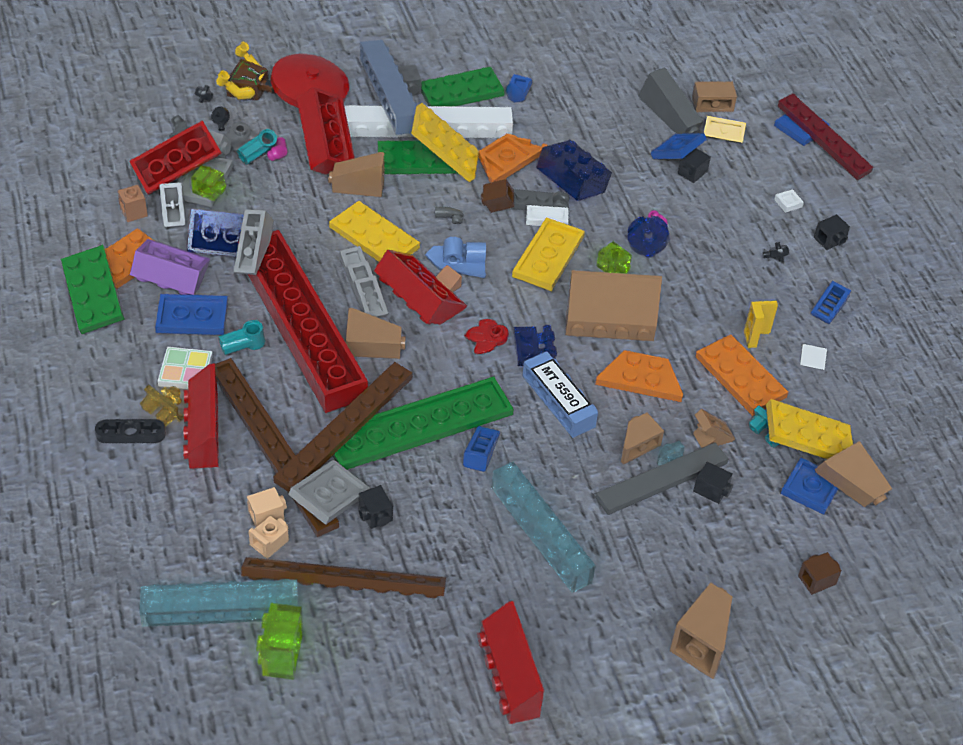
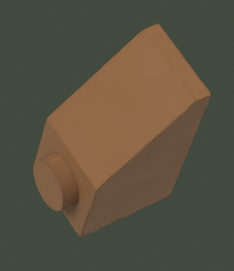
M648 412L641 416H635L628 422L621 458L623 464L661 446L664 430Z

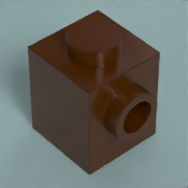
M507 179L484 184L481 201L491 213L513 208L514 190Z
M826 552L819 556L817 554L813 555L807 561H804L798 577L810 594L813 595L836 585L841 569L838 562L833 560L830 554Z

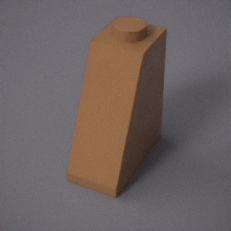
M379 152L335 163L334 170L329 172V184H332V192L382 197L385 153Z
M349 308L346 344L354 357L400 359V352L405 350L406 336H401V327L357 309Z
M860 441L825 460L815 469L817 474L864 507L871 503L875 506L887 499L885 494L892 490V487Z

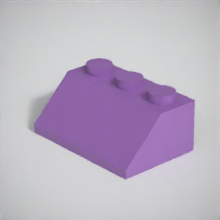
M147 239L135 251L130 275L142 282L150 281L156 283L157 286L164 289L172 288L178 290L182 295H194L201 285L210 258Z

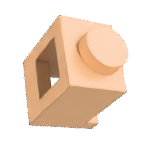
M269 516L255 529L251 528L249 530L250 545L268 559L289 541L288 525L281 518L275 520L272 516Z

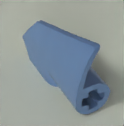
M449 237L444 240L443 246H433L425 254L440 270L448 265L459 274L481 278L486 277L485 242H466V244H463L460 238Z

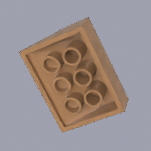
M572 270L566 310V336L654 341L662 276Z

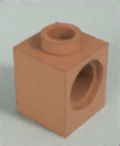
M138 185L117 190L120 209L127 222L147 217L145 197Z

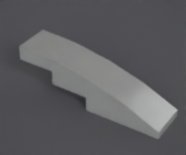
M361 246L340 250L339 255L362 312L377 318L388 316L389 313L376 276H373Z

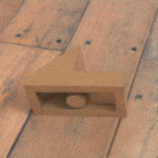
M703 409L695 414L699 423L697 424L698 429L693 434L701 448L715 442L719 446L735 440V437L723 420Z

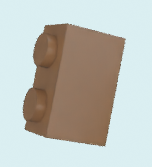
M695 82L692 99L696 112H734L737 95L733 82Z

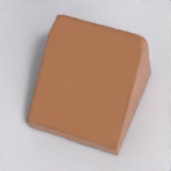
M448 265L436 276L452 292L461 287V275Z

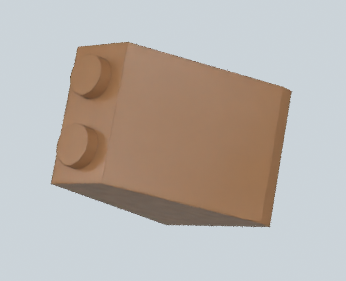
M712 583L707 586L677 623L670 651L711 679H714L725 647L733 596L728 594L723 588L717 587Z

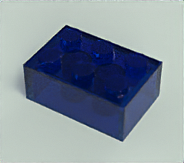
M572 140L543 147L536 166L539 171L576 201L605 193L612 172L604 164L598 162L589 152L584 151Z

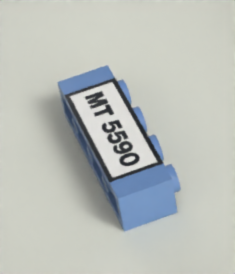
M546 351L524 361L522 376L572 438L596 427L598 416L596 407L586 399L583 391L576 387L569 374L561 369L555 358H552Z

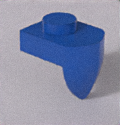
M513 74L510 83L506 87L508 98L512 102L525 100L532 85V79Z

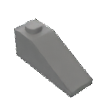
M245 209L234 273L257 274L271 241L274 219L267 211Z

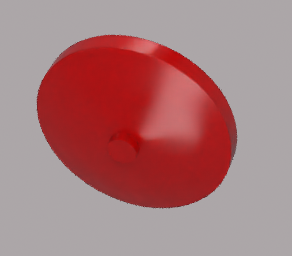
M292 54L279 59L272 69L270 80L273 90L282 100L294 107L299 108L297 98L312 87L342 97L343 103L347 98L349 92L347 76L337 65L325 58L311 54Z

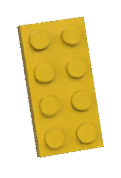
M423 103L416 106L411 134L468 182L475 179L479 153L477 148L465 140L460 133L452 129L446 121L438 117L431 108H428Z
M357 201L329 221V227L355 246H361L365 253L380 262L387 249L413 254L420 248L418 240L360 201Z
M546 217L513 269L512 277L552 291L583 240L585 231Z
M770 399L766 404L769 438L772 442L825 459H829L853 445L849 424Z

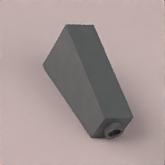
M664 67L649 73L638 97L676 134L698 133L703 120L667 69Z

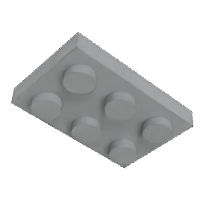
M215 157L179 177L177 183H181L183 201L212 207L233 167V160Z
M332 460L293 486L288 495L316 516L317 519L327 524L357 503L360 492L370 488L335 460Z

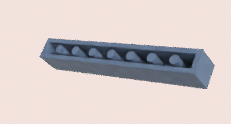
M383 40L360 42V60L395 134H411L417 103L413 101L412 93H409L408 85L404 83L403 75L399 73L398 65H395L393 55L390 56L389 47L385 46Z

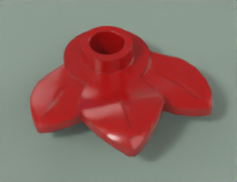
M483 319L479 321V326L470 328L464 336L468 340L477 342L474 349L475 354H484L494 350L496 346L505 344L508 340L509 332L505 326L498 325L496 321Z

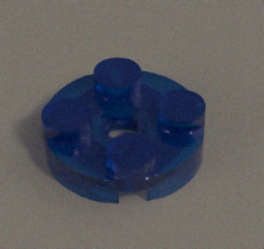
M642 216L635 219L628 227L627 238L630 248L637 254L644 255L647 258H651L661 252L670 241L668 226L660 217L651 216V218H644ZM645 233H653L651 238L646 239L644 236Z

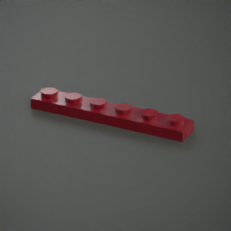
M794 93L779 100L777 106L857 181L872 172L874 167Z

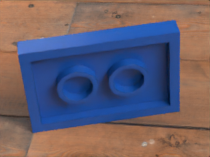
M160 294L155 325L156 333L224 335L228 296Z

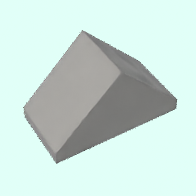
M181 183L159 184L164 227L185 225Z

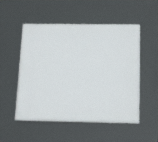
M803 344L800 365L824 370L827 349Z

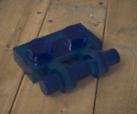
M550 325L543 326L542 333H537L536 326L514 327L517 366H524V361L546 351L552 358L556 359L557 348L553 343L555 341V334ZM539 344H545V347L539 348Z

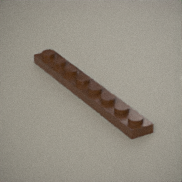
M396 362L390 365L273 476L274 483L290 492L293 486L316 472L413 379V372Z
M250 557L245 558L241 568V576H246L251 580L266 578L273 579L279 583L296 581L301 585L323 584L328 588L338 586L349 587L352 590H362L365 588L374 589L378 593L394 591L407 596L424 594L428 598L444 596L446 577Z

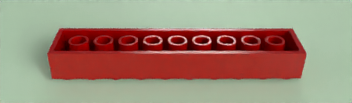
M280 230L272 231L271 241L257 274H248L324 412L328 413L348 406L368 387V380Z

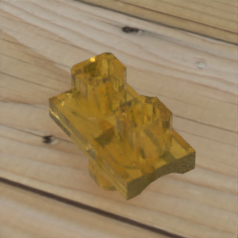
M148 384L144 389L147 395L140 402L143 410L151 415L159 406L161 410L155 417L162 421L165 427L174 419L180 422L184 416L178 412L179 408L174 404L179 405L182 402V399L179 398L180 389L176 386L170 388L163 387L161 393L164 395H162Z

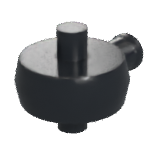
M205 85L204 88L198 86L195 89L194 94L200 97L199 102L203 103L204 100H212L213 93L209 91L210 86Z
M219 106L213 110L211 119L218 125L219 131H224V125L228 122L230 113L225 107Z
M776 242L775 247L769 251L762 252L763 258L771 257L778 258L779 262L784 261L783 257L789 255V248L787 245H780V242Z

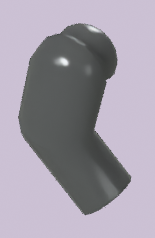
M176 115L171 119V122L174 124V131L169 137L171 138L188 129L185 120L180 115Z
M435 207V217H452L451 221L453 224H461L463 222L462 217L464 215L461 210L452 207Z

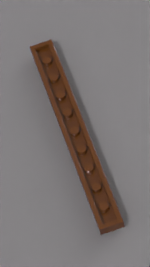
M232 358L216 363V378L219 386L277 474L295 456L294 452ZM294 500L317 537L339 528L337 518L324 524Z

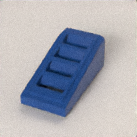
M832 281L811 311V315L830 324L849 299L851 290ZM831 294L837 296L838 298H840V300H838V299H836L835 297L831 296ZM827 299L831 300L832 302L836 303L837 305H834V304L830 303L829 301H827ZM823 304H825L826 306L832 308L833 311H831V310H829L828 308L824 307ZM819 310H822V311H824V312L830 314L829 317H828L827 315H825V314L819 312Z
M478 426L464 452L463 466L483 472L486 471L500 436V431Z

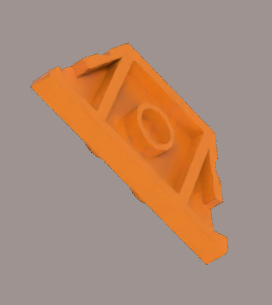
M507 133L481 149L478 153V158L490 183L506 179L547 153L549 145L545 143L542 146L531 144L530 139L519 138Z
M624 350L596 378L595 385L682 402L683 392L670 361L666 358Z

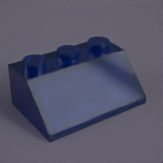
M191 209L187 251L236 257L244 214Z

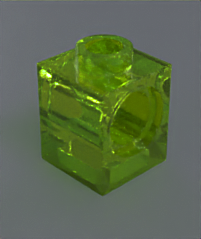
M201 165L191 177L192 192L215 201L226 189L224 173L210 167Z
M613 241L599 250L596 266L606 273L627 274L631 268L632 254Z

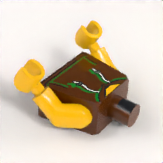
M241 42L235 49V54L245 59H240L230 75L225 70H221L216 79L217 85H225L227 96L237 98L238 100H259L264 91L274 93L275 91L268 78L267 68L261 66L252 54L249 55L247 53L249 45L246 42Z

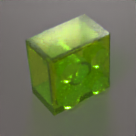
M270 603L268 613H264L262 618L263 636L259 635L257 639L256 651H259L258 665H262V676L294 680L303 638L302 607Z

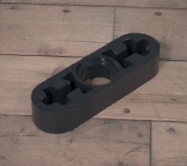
M105 419L95 425L97 440L106 444L159 443L166 436L164 423L158 419ZM128 428H134L137 430L134 434L131 435L124 433V431Z

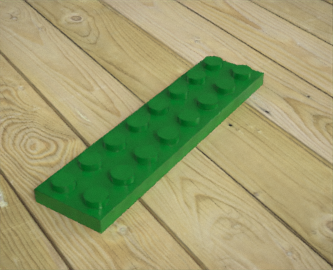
M493 376L375 414L333 455V458L348 470L511 416L514 409Z

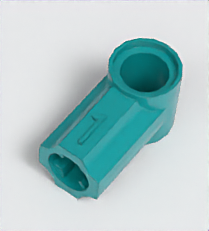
M262 130L258 136L237 149L236 152L240 160L248 165L264 153H267L274 147L277 135L273 130ZM262 138L268 139L271 144L264 143Z
M257 320L247 321L242 329L218 336L225 355L244 348L258 350L265 345L263 325Z

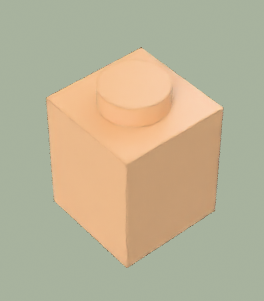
M275 487L247 496L248 512L255 527L260 525L269 516H272L275 520L278 518L284 520V510L287 509V505L283 495L279 496Z

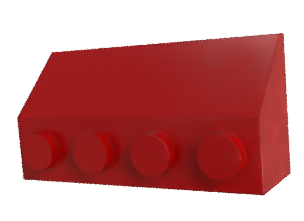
M315 87L299 96L297 102L310 169L319 173L329 174L330 171L334 170L335 163L354 159L343 98Z
M202 120L129 162L149 195L160 188L159 184H168L222 154Z
M387 249L374 269L380 276L379 280L389 285L396 296L403 298L407 302L406 306L419 313L420 319L426 324L434 323L441 325L467 307L459 297L440 282L414 255Z
M212 363L188 380V389L184 390V403L188 404V408H184V422H188V426L183 427L184 440H188V445H183L184 459L189 460L190 469L219 467L218 388L215 363Z
M510 601L482 621L481 632H478L477 636L480 647H484L486 651L484 656L486 667L488 670L491 669L493 673V689L495 692H499L501 697L499 699L501 713L507 716L509 724L540 718L544 689L514 601Z

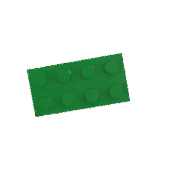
M491 67L421 81V93L428 106L456 107L502 97L505 94L502 84Z
M377 141L378 153H385L384 174H459L421 141Z
M103 245L61 259L78 329L81 334L125 320L106 249Z

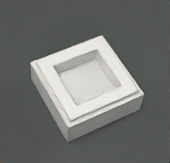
M793 189L776 194L774 199L785 213L802 208L804 203Z

